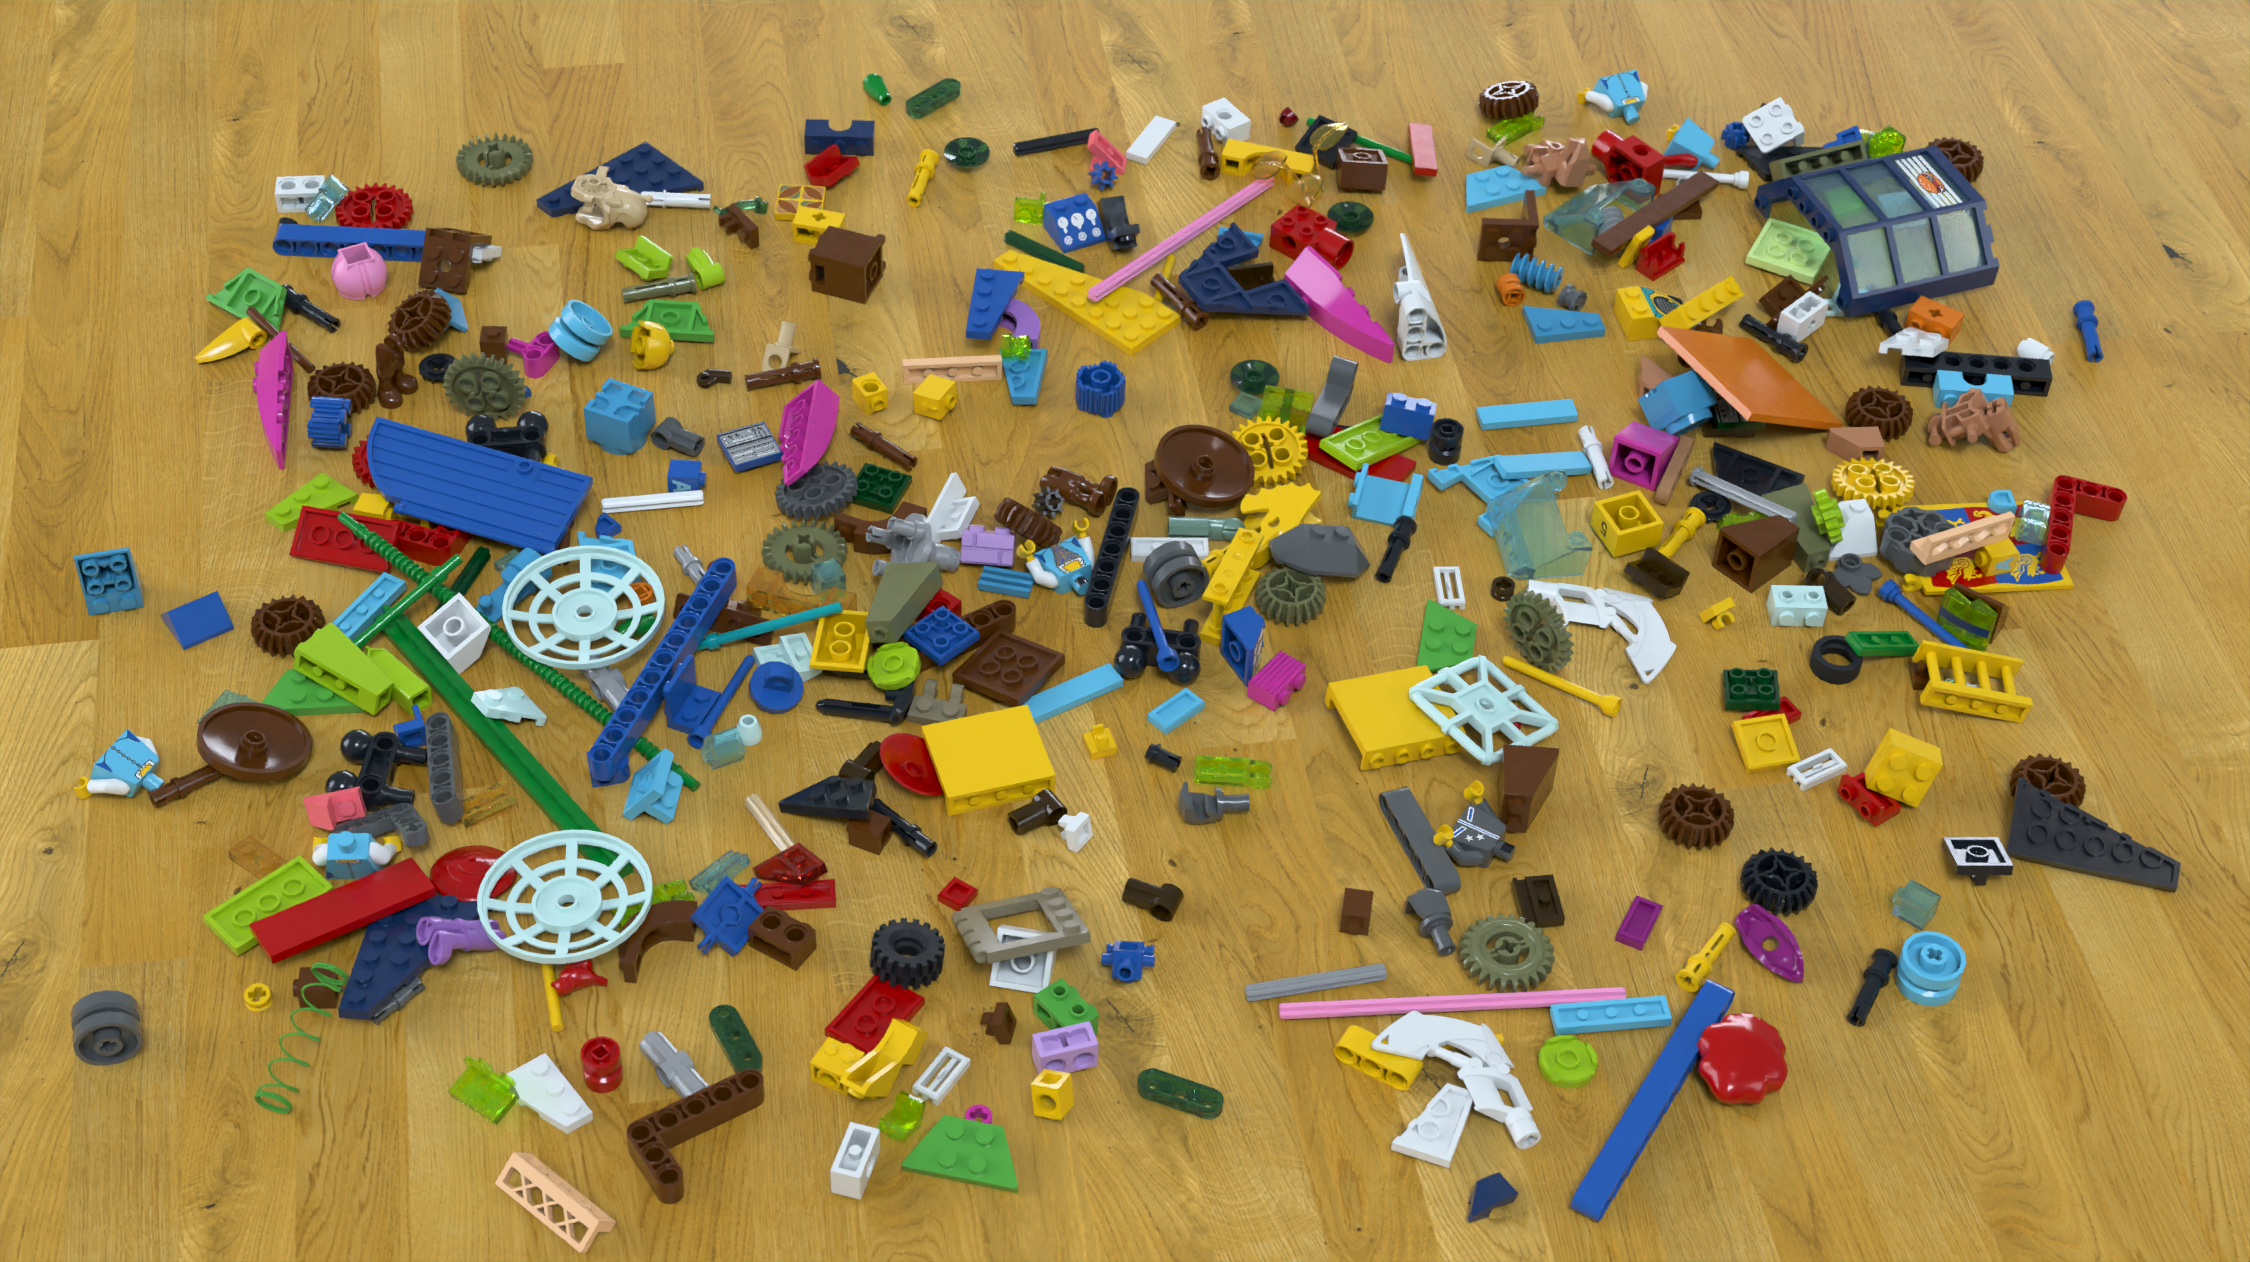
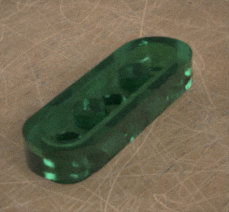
M953 78L939 81L906 101V113L916 119L922 118L959 97L961 94V83Z
M719 1005L713 1008L709 1014L710 1028L735 1074L745 1069H756L761 1072L763 1069L762 1054L736 1008L730 1005Z
M1154 1068L1146 1069L1138 1076L1137 1090L1145 1099L1204 1119L1216 1118L1223 1111L1224 1097L1215 1088Z

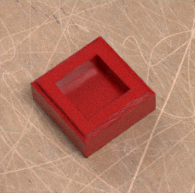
M954 877L938 894V901L955 911H961V908L968 907L978 896V889Z

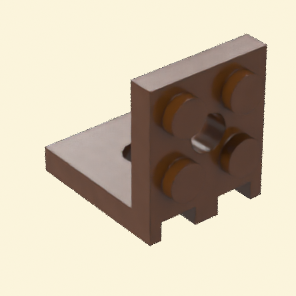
M1525 190L1521 219L1482 218L1477 250L1478 261L1513 262L1518 252L1521 259L1527 253L1529 254V262L1532 261L1534 258V248H1536L1537 244L1536 232L1539 229L1535 190ZM1500 238L1509 239L1507 242L1504 243L1498 242Z
M449 227L426 228L418 285L431 288L438 287L442 290L463 294L467 293L473 246L491 245L492 235ZM445 258L451 263V268L448 272H444L441 268V262Z

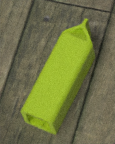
M365 646L366 655L394 682L391 699L406 712L414 716L413 705H418L419 710L422 711L433 703L431 687L393 654L384 648Z

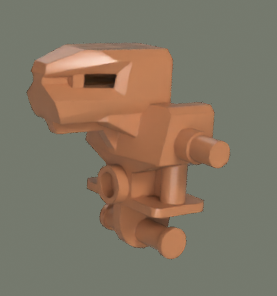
M1568 138L1565 145L1543 140L1539 145L1525 144L1524 154L1529 156L1526 162L1527 166L1523 167V174L1533 175L1541 186L1548 187L1554 181H1558L1564 187L1582 186L1586 173H1594L1596 171L1595 164H1589L1587 139Z
M1970 388L1967 393L1959 397L1956 405L1953 407H1949L1947 402L1942 403V414L1932 413L1930 415L1927 429L1930 434L1929 443L1931 445H1939L1943 438H1947L1950 445L1954 446L1956 445V440H1961L1966 436L1969 442L1974 443L1982 433L1987 436L1992 448H1997L1999 452H2008L2013 447L2020 445L2019 425L2005 398L2000 397L1988 402L1979 388Z

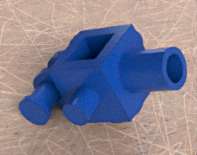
M1115 941V944L1107 943L1106 953H1102V965H1112V978H1117L1122 982L1141 980L1144 967L1155 966V945L1144 946V942Z

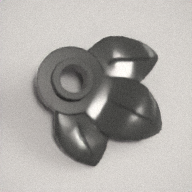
M1853 553L1844 554L1838 560L1837 569L1833 572L1836 579L1844 587H1849L1851 591L1860 595L1870 594L1872 590L1871 580L1882 577L1881 571L1875 565L1863 563L1861 558Z

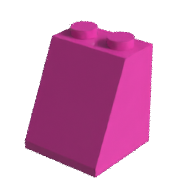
M1632 421L1614 437L1609 463L1611 476L1655 491L1662 480L1680 438Z

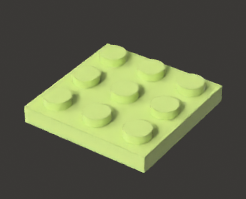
M1769 217L1747 254L1745 263L1787 277L1791 274L1795 280L1812 285L1832 249L1817 232Z

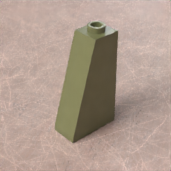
M1803 483L1761 495V497L1798 514L1795 525L1800 530L1793 560L1801 571L1807 573L1813 568L1822 569L1826 567L1831 548L1826 535H1820L1810 507L1814 505L1808 486ZM1757 512V515H1758L1761 519L1768 517V516H1766V515H1763V514Z
M938 562L887 563L865 621L871 643L897 642L943 585Z

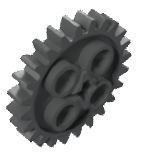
M825 461L823 465H819L817 462L810 470L789 486L784 483V479H781V484L776 486L775 496L778 508L781 509L782 514L787 513V517L794 515L795 519L798 520L804 516L806 521L811 516H814L815 520H817L822 514L828 517V512L838 513V507L846 508L845 502H853L852 496H857L856 490L859 488L855 472H852L851 467L846 468L845 464L838 466L837 461L829 465L828 461Z

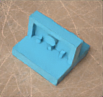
M665 748L634 773L622 816L632 821L645 811L665 824L673 820L683 784L681 776L670 769L674 753Z

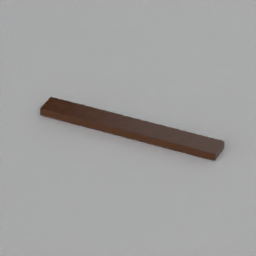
M1700 170L1592 239L1591 246L1607 257H1611L1628 246L1634 235L1648 225L1653 229L1715 190L1718 187L1719 181Z

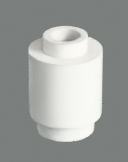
M2028 338L2026 341L2022 340L2016 350L2018 357L2050 360V365L2055 357V353L2051 352V348L2032 338Z

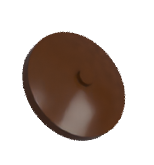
M1191 424L1171 429L1161 438L1154 455L1155 469L1163 484L1176 496L1194 505L1208 508H1222L1234 505L1245 497L1254 480V464L1247 450L1235 438L1213 427Z
M255 702L232 703L210 711L199 723L196 737V746L199 754L212 768L230 777L258 782L283 779L301 770L309 759L312 745L309 730L296 716L281 708Z

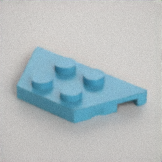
M1508 165L1467 174L1466 212L1471 213L1524 200L1525 190H1535V197L1545 195L1547 186H1541L1537 180L1524 175Z
M577 532L579 546L611 547L636 556L632 540L614 539L605 535H600L599 539L586 537L585 532ZM591 559V572L608 574L620 580L631 569L613 561ZM639 574V576L632 582V584H633V583H637V582H641L640 574ZM591 581V588H597L607 593L614 587L606 583Z

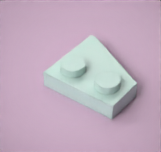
M519 687L474 692L471 702L485 717L506 719L519 723L521 717L530 718L535 721L536 726H544L547 716Z

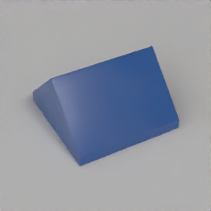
M218 591L161 614L162 620L183 650L234 629Z

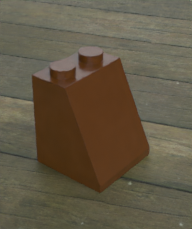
M1781 515L1724 526L1719 531L1712 567L1748 592L1753 593L1791 566L1800 528Z
M1503 745L1497 781L1498 818L1506 825V832L1526 833L1553 789L1559 748Z

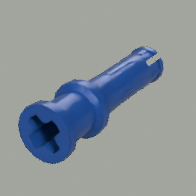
M2082 300L2073 306V314L2077 317L2076 327L2082 332L2088 361L2093 363V355L2095 363L2103 359L2104 355L2096 330L2098 319L2094 315L2095 306L2091 301Z

